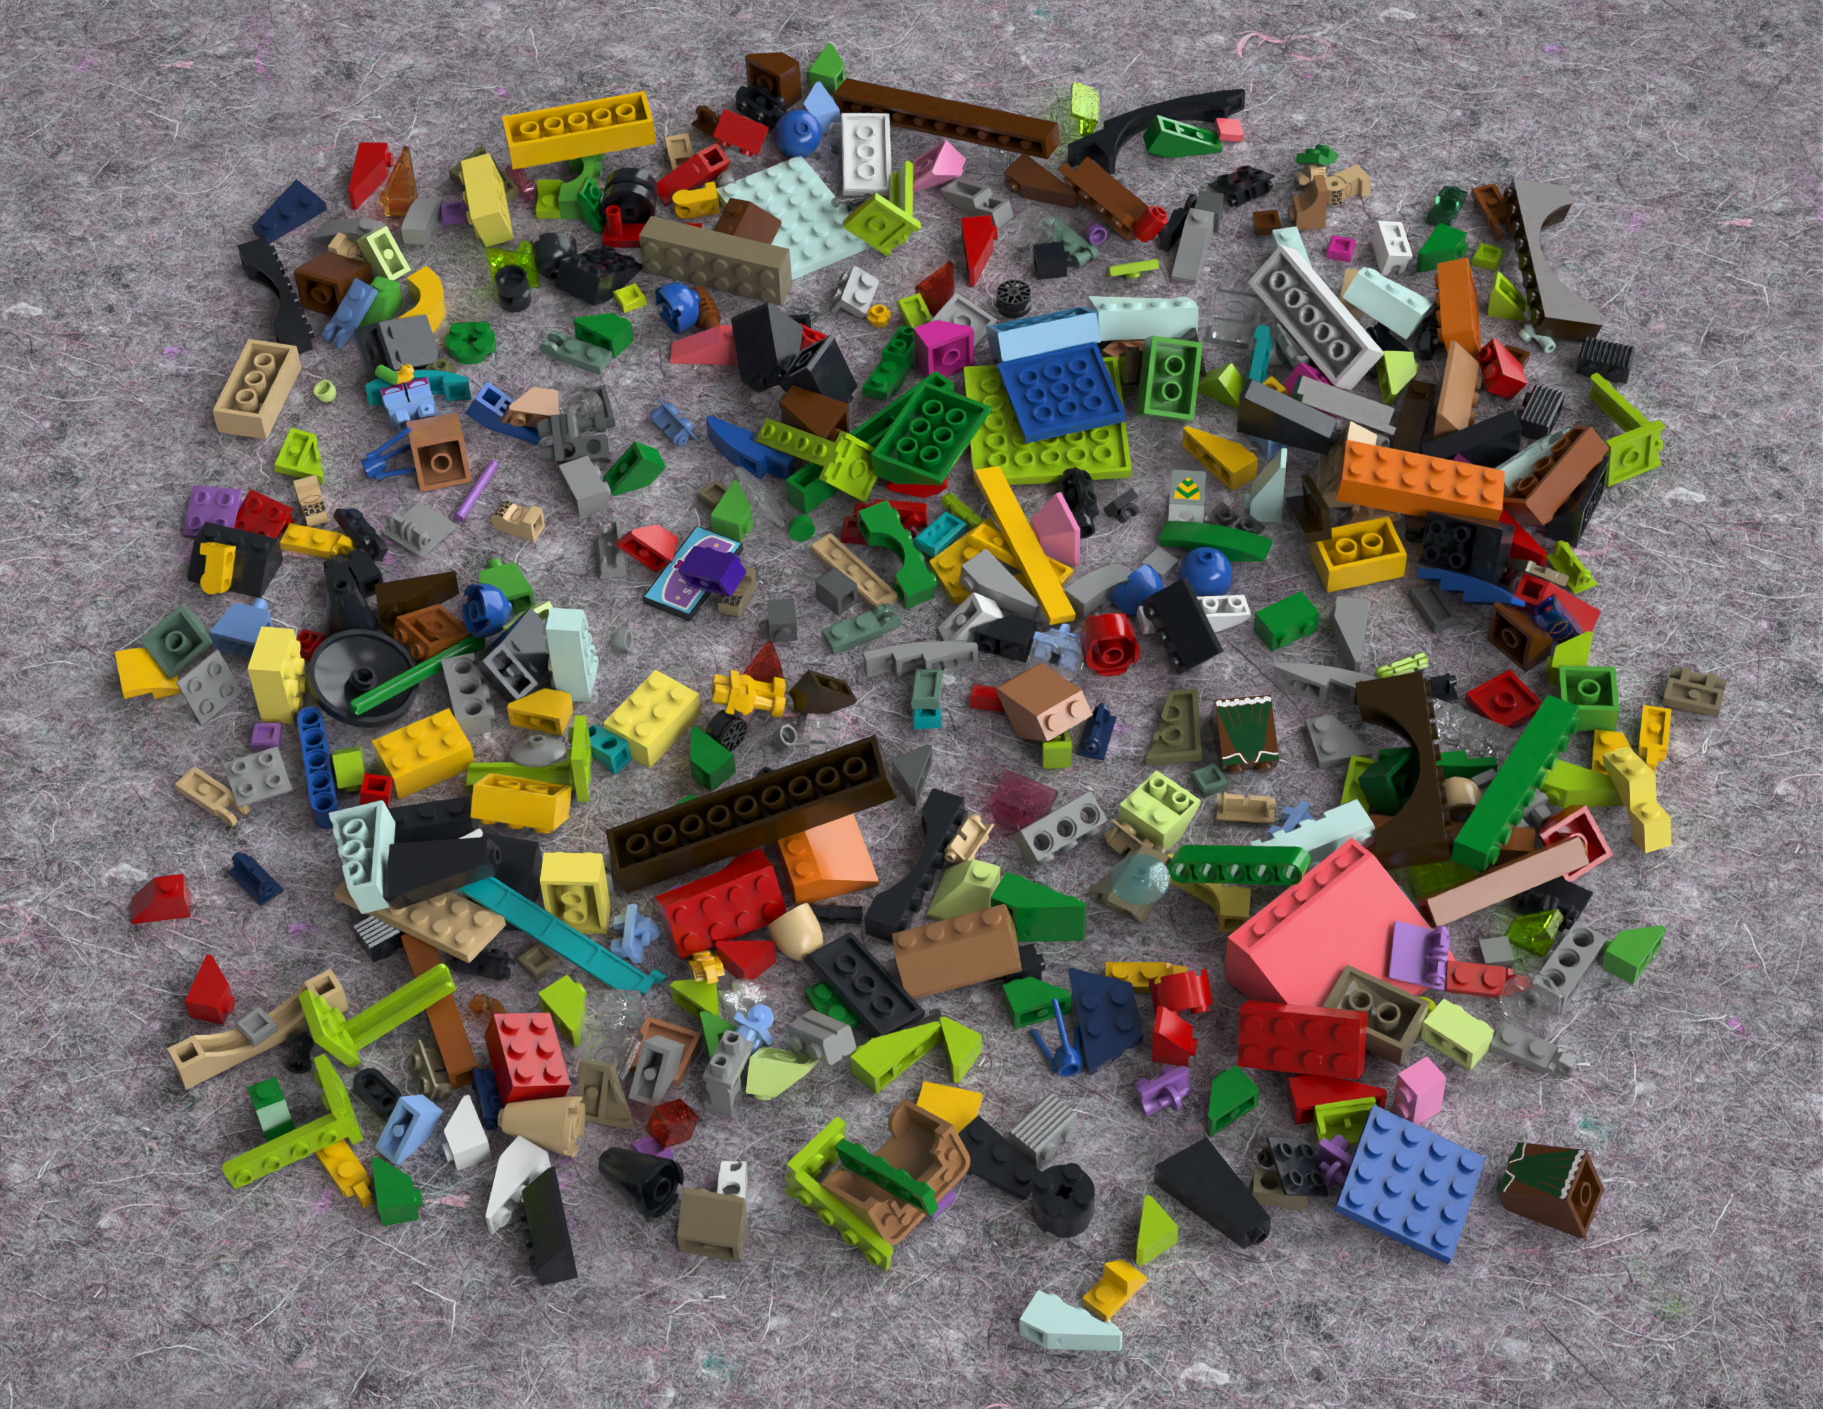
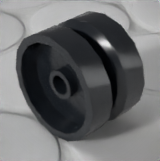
M626 167L614 170L608 175L604 185V196L601 204L604 218L606 219V208L616 205L621 211L622 224H646L651 216H655L658 185L653 176L644 170Z

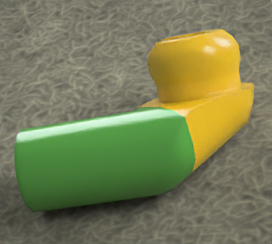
M404 364L400 366V371H392L383 365H379L375 370V376L391 385L407 383L414 377V368L409 364Z

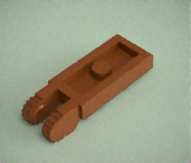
M1496 184L1472 188L1471 196L1488 227L1491 228L1494 239L1496 241L1503 239V231L1500 227L1502 224H1505L1509 236L1513 237L1511 235L1510 219L1507 218L1506 202L1503 201V196Z

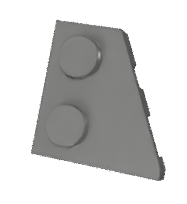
M1277 323L1271 333L1294 369L1300 362L1306 365L1315 363L1282 323Z
M1334 715L1305 719V729L1319 769L1349 764L1351 755L1372 759V751Z

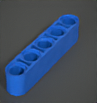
M306 707L299 711L297 722L310 804L316 825L322 829L333 828L329 813L339 811L327 732L321 711L316 707Z

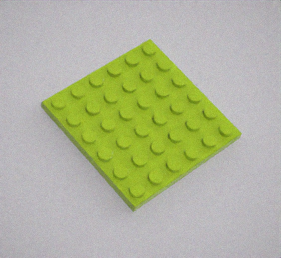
M1117 357L1103 358L1123 406ZM997 365L964 367L967 398L992 407V411L970 442L973 476L974 470L999 466L1009 486L1056 483L1063 477V472L1066 469L1074 467L1087 471L1092 480L1132 478L1126 421L1025 444L998 375ZM974 479V488H979Z

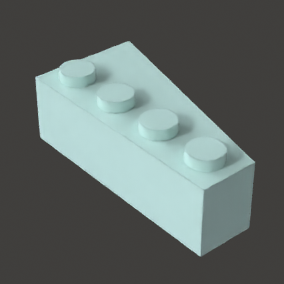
M1088 296V308L1097 314L1101 341L1146 339L1151 336L1166 338L1197 337L1199 307L1191 298L1163 299Z
M550 608L548 619L543 620L542 634L547 636L545 652L550 654L548 670L553 672L551 687L552 689L571 694L573 702L590 703L599 659L598 656H594L596 649L594 645H591L592 636L591 633H588V623L584 610Z
M1356 799L1324 812L1320 820H1304L1299 823L1297 829L1285 833L1282 829L1273 833V839L1262 843L1258 839L1250 842L1251 846H1296L1305 849L1311 857V863L1305 873L1307 874L1350 838H1353L1364 848L1369 847L1375 841L1374 830L1376 829ZM1272 885L1278 896L1292 886Z
M381 800L330 812L329 817L333 824V833L337 840V849L342 860L348 892L361 914L389 908V903L384 899L389 845L394 844L395 821L385 803Z

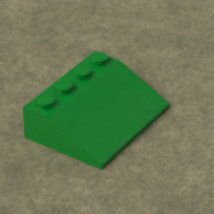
M922 381L871 454L874 475L896 484L942 485L992 411V407Z

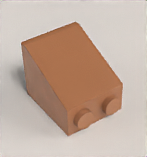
M457 412L406 422L407 427L412 428V431L408 434L420 492L472 482Z
M1044 663L1036 664L995 688L1017 738L1048 742L1092 716L1082 690Z

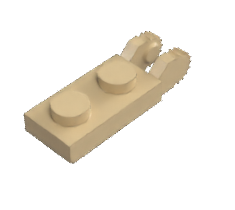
M193 767L174 784L176 791L215 817L218 816L222 822L230 827L237 823V819L233 813L226 809L228 805H231L235 811L242 815H246L250 811L248 805L238 808L232 790L197 767Z

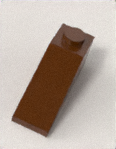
M1025 153L1021 154L1004 171L1005 186L1014 194L1017 193L1025 199L1073 209L1079 206L1077 192Z

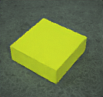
M636 283L613 291L614 299L624 313L647 305L646 297Z

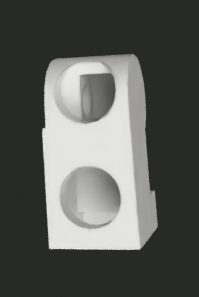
M721 1161L717 1193H733L745 1198L746 1201V1161Z

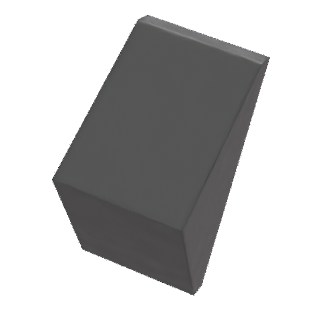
M926 744L891 759L892 778L911 805H917L933 763L932 745Z

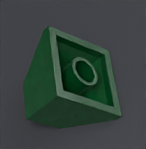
M1414 748L1404 749L1371 764L1358 777L1360 788L1365 795L1367 803L1386 816L1394 817L1399 813L1415 790L1420 774V763Z

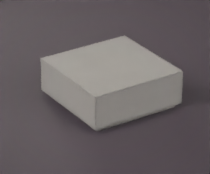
M1158 547L1141 562V566L1145 564L1150 565L1157 571L1163 581L1179 567V560Z
M1508 936L1480 939L1478 941V949L1484 965L1514 966L1515 959Z
M259 1006L235 1023L236 1029L254 1048L278 1031L277 1024Z

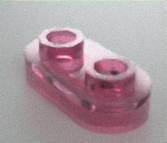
M512 165L505 168L506 174L518 186L519 196L525 203L535 200L538 193L537 185L534 180H530L527 177L525 169L513 170Z

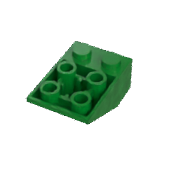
M1005 873L991 896V907L1002 904L1006 905L1015 923L1017 942L1084 941L1086 932V903L1074 896H1067L1054 891L1049 886H1042L1029 881L1021 875Z

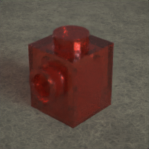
M679 1098L654 1106L645 1130L665 1149L689 1141L700 1117L687 1103Z

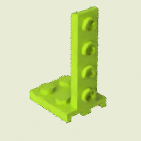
M907 160L898 172L890 174L889 201L875 192L843 220V228L887 257L891 255V250L898 244L900 246L904 244L911 233L914 231L918 232L921 229V222L912 217L913 163Z
M1598 373L1591 375L1592 391L1589 393V398L1625 432L1605 441L1609 450L1604 456L1610 457L1605 485L1610 487L1661 466V461L1658 458L1659 451L1663 450V441L1660 437L1661 431L1665 429V425L1659 419L1650 423L1608 381Z
M766 418L756 439V442L769 448L823 467L819 477L820 480L866 503L878 477L873 473L871 454L875 448L841 430L836 441L832 442Z
M575 715L574 727H569V744H572V749H567V762H557L544 767H525L515 762L470 763L468 765L466 792H473V785L489 773L570 785L572 786V791H576L578 802H589L588 788L589 784H591L590 765L593 762L586 715Z
M438 964L346 1021L342 1012L337 1007L332 1008L323 996H317L309 989L298 994L314 1042L352 1069L361 1063L357 1051L456 990L448 967L445 964Z
M325 1053L313 1058L317 1067V1071L313 1072L319 1088H324L325 1093L321 1094V1098L328 1111L331 1110V1113L226 1161L222 1165V1170L234 1189L248 1185L258 1178L278 1171L280 1168L303 1159L323 1149V1147L331 1146L346 1137L349 1138L353 1145L364 1140L347 1089Z
M836 1116L786 1164V1167L791 1172L789 1171L785 1176V1181L789 1185L784 1189V1192L792 1199L797 1198L803 1206H810L818 1213V1217L825 1225L833 1226L837 1229L847 1244L858 1247L864 1253L869 1263L874 1266H880L886 1272L892 1263L893 1247L817 1183L823 1176L824 1170L830 1164L834 1166L840 1161L835 1145L842 1138L846 1140V1122L839 1116Z

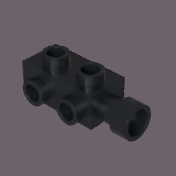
M752 83L748 87L741 86L736 92V109L752 120L768 126V130H772L780 117L789 112L786 111L784 99L780 96L773 97L763 85L757 87Z
M1077 467L1068 468L1063 472V477L1057 481L1058 490L1055 491V494L1062 493L1080 528V538H1089L1095 533L1093 518L1099 514L1097 497L1092 486V477L1085 470H1080Z

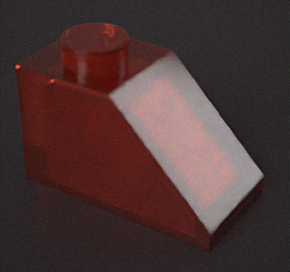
M948 261L915 286V294H921L930 314L934 317L954 295V271L951 261Z

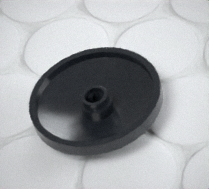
M351 629L331 635L316 648L308 667V686L316 703L334 719L356 727H380L400 719L413 705L419 688V683L360 715H355L351 712L349 704L351 700L416 666L413 657L399 642L385 634L372 630Z

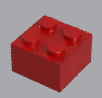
M724 108L713 137L717 138L716 142L727 148H730L731 144L740 148L739 153L752 158L753 154H759L769 127Z

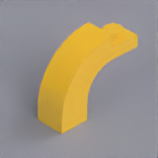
M425 266L407 277L410 296L418 304L397 319L426 314L432 333H434L444 320L446 304L439 277L428 266Z

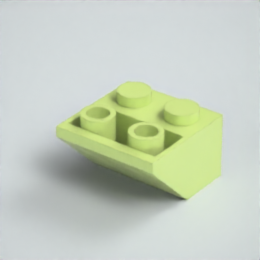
M1156 770L1120 803L1119 824L1122 825L1126 822L1137 832L1135 837L1141 841L1146 838L1152 844L1168 851L1183 836L1201 800Z

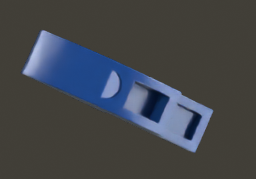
M710 415L707 416V433L710 441L720 454L736 467L759 479H762L766 473L783 480L788 479L794 474L792 456L754 442L753 432L745 428H740Z

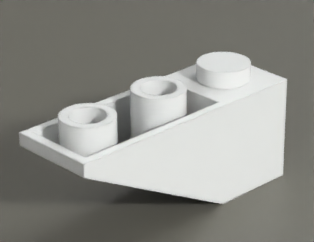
M520 1135L499 1157L485 1216L489 1233L492 1235L499 1227H504L508 1223L511 1214L518 1207V1204L524 1203L522 1190L551 1167L548 1152Z

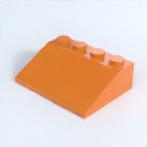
M854 814L773 842L796 907L804 903L810 904L879 885L878 877Z

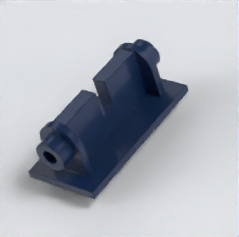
M1098 704L1094 708L1092 716L1087 718L1077 751L1078 756L1104 761L1117 716L1110 715L1107 704Z
M241 852L233 855V868L228 870L227 873L260 907L284 892V889L251 856Z
M472 1068L474 1078L471 1085L472 1089L475 1090L478 1105H481V1124L488 1131L495 1130L498 1127L499 1111L503 1108L494 1071Z

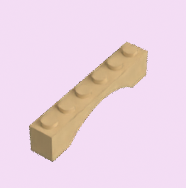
M329 969L303 982L296 992L284 1003L267 1015L277 1024L278 1031L255 1048L237 1029L211 1035H194L167 1048L174 1070L185 1089L187 1090L288 1040V1037L294 1034H300L309 1030L298 994L306 989H309L317 996H323L328 1005L332 1008L337 1007L342 1013L349 1010L344 989L333 971Z

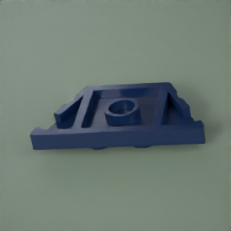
M1068 968L1088 1073L1093 1075L1098 1072L1100 1066L1110 1059L1112 1061L1116 1060L1125 1050L1132 1049L1143 1041L1132 983L1075 968Z

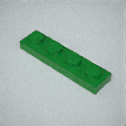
M842 1138L835 1145V1149L844 1167L929 1217L939 1209L933 1196L935 1192L926 1182L921 1181L919 1183L911 1178L904 1169H895L883 1157L879 1155L875 1157L868 1153L859 1143L852 1144Z

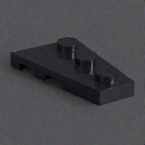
M981 1116L975 1117L958 1133L971 1159L966 1174L970 1176L974 1174L989 1181L991 1186L1021 1200H1024L1032 1193L1034 1179L1041 1171Z

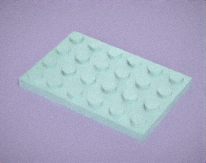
M802 156L794 157L735 181L736 184L730 183L716 189L718 200L724 207L730 198L750 201L781 220L782 224L771 245L790 249L792 280L872 247L843 228V220L850 215L849 212Z

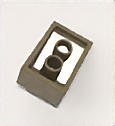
M1347 964L1322 1007L1367 1012L1366 1049L1387 1061L1401 1066L1422 1029L1423 1021L1428 1016L1429 1002Z

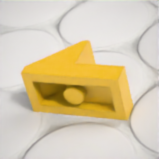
M1124 1259L1107 1262L1103 1265V1277L1084 1295L1082 1304L1104 1321H1108L1147 1281V1277Z

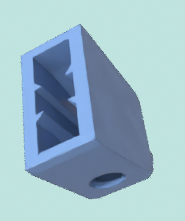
M255 598L250 606L234 603L210 630L214 649L251 659L261 626L273 627L270 612L267 611L268 603L261 598Z

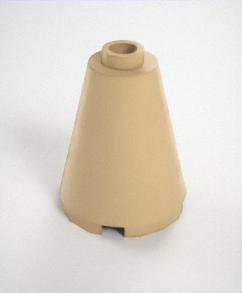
M582 1096L507 1103L505 1108H501L499 1111L498 1126L502 1127L504 1134L515 1138L520 1135L539 1147L573 1158L577 1155L580 1148L579 1145H574L578 1136H583L585 1103H580L583 1099Z

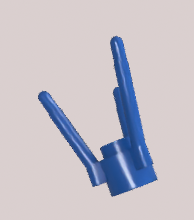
M407 427L373 452L366 454V458L360 460L368 479L375 477L379 481L386 477L416 471L414 467L383 472L384 469H387L384 461L410 448L409 444L383 456L380 454L411 432V427Z
M1053 998L1052 1004L1062 1046L1055 1050L1056 1054L1053 1057L1037 1031L1032 1029L1031 1035L1048 1060L1051 1071H1058V1074L1064 1077L1072 1076L1081 1070V1066L1084 1065L1081 1056L1079 1027L1074 1028L1073 1049L1068 1043L1058 1000Z

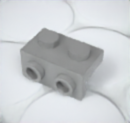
M855 265L848 273L844 271L837 282L840 287L836 289L830 301L833 302L830 312L835 314L841 307L858 318L863 319L867 314L880 280Z

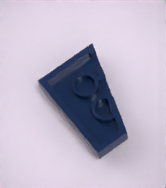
M296 179L252 225L253 231L259 238L266 237L268 243L271 244L326 211V202Z

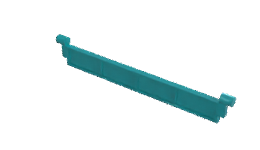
M489 877L457 889L490 911L503 916L507 922L631 1001L635 999L638 993L646 996L655 982L662 986L667 979V975L656 968L647 976L494 877Z

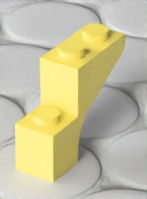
M1629 747L1617 748L1614 751L1602 754L1603 764L1626 807L1630 820L1632 840L1644 853L1671 846V817L1657 803L1656 773Z
M1168 854V856L1172 859L1174 854ZM1169 876L1167 877L1166 881L1208 903L1214 909L1219 922L1218 932L1233 933L1249 920L1251 889L1238 886L1223 887L1222 884L1180 883L1172 880Z

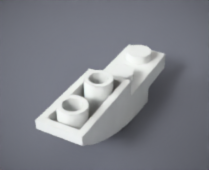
M1245 595L1197 597L1214 632L1238 625L1251 618V612ZM1139 606L1136 614L1142 633H1155L1156 630L1152 622L1144 615L1143 606Z

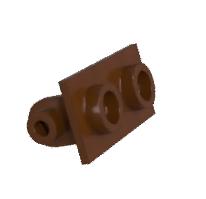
M699 105L695 111L697 119L691 125L713 137L721 115L716 116V113L706 105Z

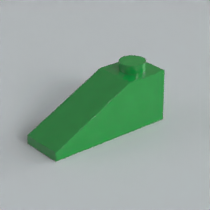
M1156 115L1143 135L1147 152L1155 156L1173 158L1221 153L1223 150L1217 133Z

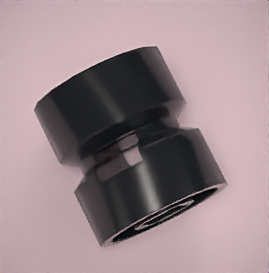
M507 265L500 268L495 275L500 306L505 311L513 313L525 310L532 301L526 271L518 265Z

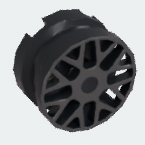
M1008 280L998 286L996 291V308H998V312L1002 316L1016 319L1029 313L1031 310V289L1028 284L1020 280Z
M723 709L711 719L705 733L729 752H732L743 741L748 725L741 717H736V714H728Z

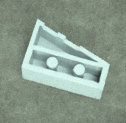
M1366 267L1356 274L1342 297L1404 339H1408L1421 326L1435 303L1381 276L1376 270Z
M1569 428L1540 438L1494 468L1505 471L1503 493L1505 497L1514 489L1512 484L1519 477L1523 480L1534 471L1532 465L1538 459L1552 454L1550 448L1570 430Z

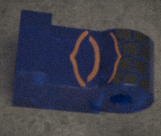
M1554 594L1533 608L1535 623L1553 636L1558 644L1583 634L1579 623ZM1551 606V609L1544 613V610Z

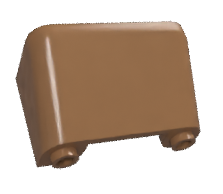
M905 1098L892 1110L888 1118V1127L893 1136L873 1156L879 1155L895 1169H904L911 1178L919 1183L924 1181L929 1184L935 1192L933 1196L936 1203H938L966 1174L970 1166V1155L951 1123ZM844 1169L834 1170L820 1184L892 1246L901 1242L926 1216L923 1212L855 1173L852 1176Z

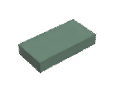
M915 669L911 709L940 708L943 670Z

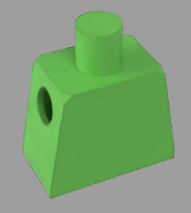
M492 559L488 561L487 569L479 573L480 583L491 584L502 590L507 600L511 603L512 614L523 612L535 605L532 587L516 563L512 562L503 565L500 559Z

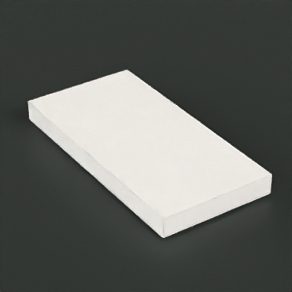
M841 113L843 196H866L869 194L873 195L875 192L880 196H889L891 174L889 114Z

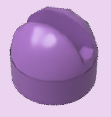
M1092 223L1086 228V237L1093 245H1099L1105 241L1107 231L1102 225Z

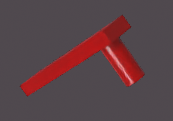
M616 205L608 206L605 210L607 224H604L603 246L641 248L639 235L646 224H622L620 208ZM683 223L703 228L702 223Z

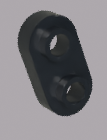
M366 1068L359 1071L353 1079L357 1096L379 1117L390 1118L399 1098L402 1097L401 1092L380 1071L374 1068ZM368 1086H374L372 1089H366Z

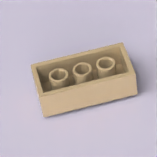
M248 339L213 409L218 432L267 440L302 368L297 346Z

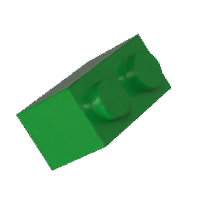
M1300 591L1255 612L1254 631L1271 651H1274L1278 648L1286 647L1304 636H1310L1317 631L1319 612Z

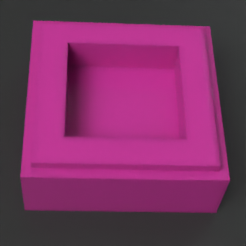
M1332 235L1326 258L1351 263L1356 247V239Z

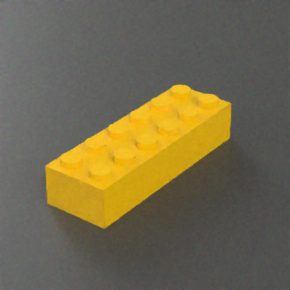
M645 91L502 116L505 139L513 170L656 144L653 118Z

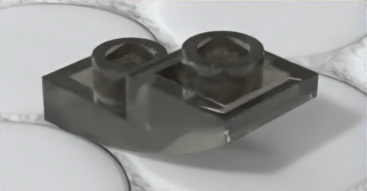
M1223 501L1204 520L1206 524L1239 529L1260 535L1266 528L1246 511L1239 515Z

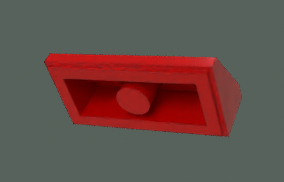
M974 684L969 696L970 708L1005 712L996 692V687Z

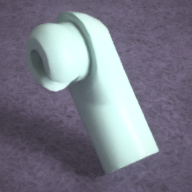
M1525 325V328L1520 330L1519 335L1525 342H1529L1534 338L1546 353H1550L1556 348V344L1550 337L1535 334L1534 325Z

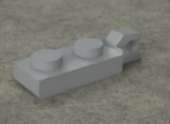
M1504 1022L1500 1025L1489 1050L1544 1075L1546 1072L1554 1073L1556 1071L1570 1078L1577 1061L1576 1058L1565 1053V1050L1557 1045Z

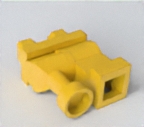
M730 670L729 677L714 674L711 684V700L713 703L725 705V712L734 715L736 709L742 712V715H747L753 709L770 711L771 717L781 719L786 697H784L786 690L785 679L774 677L772 684L756 681L749 675H739V671Z

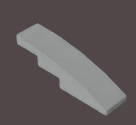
M955 641L916 642L888 646L863 652L864 671L867 678L894 671L896 677L900 678L915 674V669H941L943 674L978 665L977 643Z
M1277 662L1274 666L1273 684L1324 703L1327 697L1330 696L1354 706L1357 701L1355 683L1378 678L1330 666Z

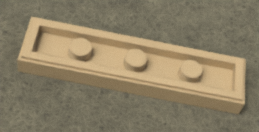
M831 533L810 545V552L829 570L836 567L857 583L858 596L873 610L879 605L892 604L898 600L897 593Z

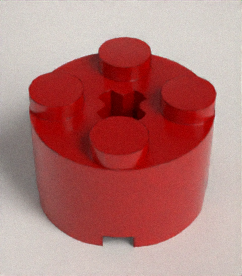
M1107 613L1099 616L1092 615L1085 620V625L1080 632L1079 639L1087 666L1090 669L1095 670L1098 675L1110 677L1123 674L1128 671L1127 667L1130 664H1136L1140 657V647L1133 625L1126 614Z
M1201 969L1200 976H1195L1194 970L1161 976V983L1155 984L1154 978L1148 979L1154 1015L1157 1013L1158 1006L1167 1008L1178 1017H1180L1179 1011L1190 1009L1191 1015L1209 1012L1208 1005H1213L1214 1003L1207 969Z

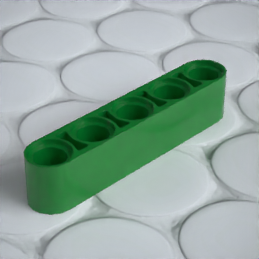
M1181 845L1167 866V873L1172 880L1180 883L1297 885L1306 873L1311 863V857L1305 849L1296 846Z

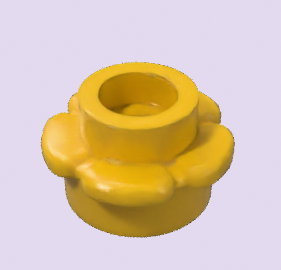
M877 304L868 309L867 319L873 327L881 328L889 323L891 311L887 310L886 306Z

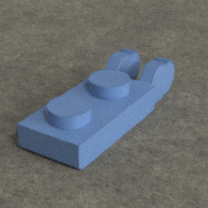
M355 278L332 317L331 323L327 324L321 336L323 341L328 343L333 341L334 347L342 349L350 339L354 329L360 325L378 294V290Z

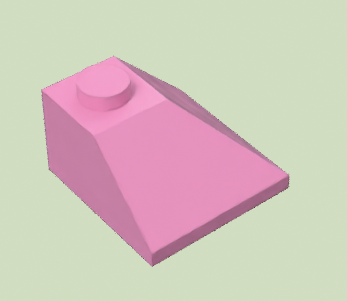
M945 140L914 159L913 192L944 185L950 180L959 178L963 173L962 168L966 158Z
M1059 492L1031 518V528L1045 555L1056 561L1076 567L1080 565V528L1062 493Z

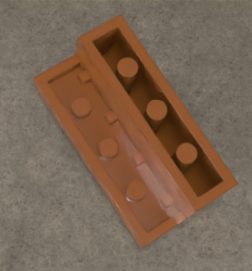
M1088 156L1076 170L1064 162L1058 170L1065 175L1062 179L1065 184L1077 192L1078 200L1126 240L1137 239L1132 232L1134 223L1149 206Z

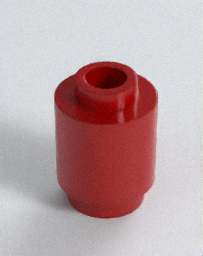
M1149 206L1134 223L1133 234L1144 243L1153 240L1168 223L1166 211L1160 206Z

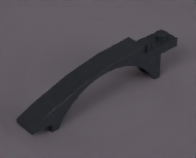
M1233 89L1180 97L1141 107L1105 120L1102 130L1068 144V163L1072 167H1076L1088 156L1091 160L1094 159L1110 175L1114 174L1116 159L1122 147L1133 136L1147 129L1156 115L1176 121L1197 120L1215 123L1216 118L1229 119L1228 116L1244 110L1246 91L1244 89Z

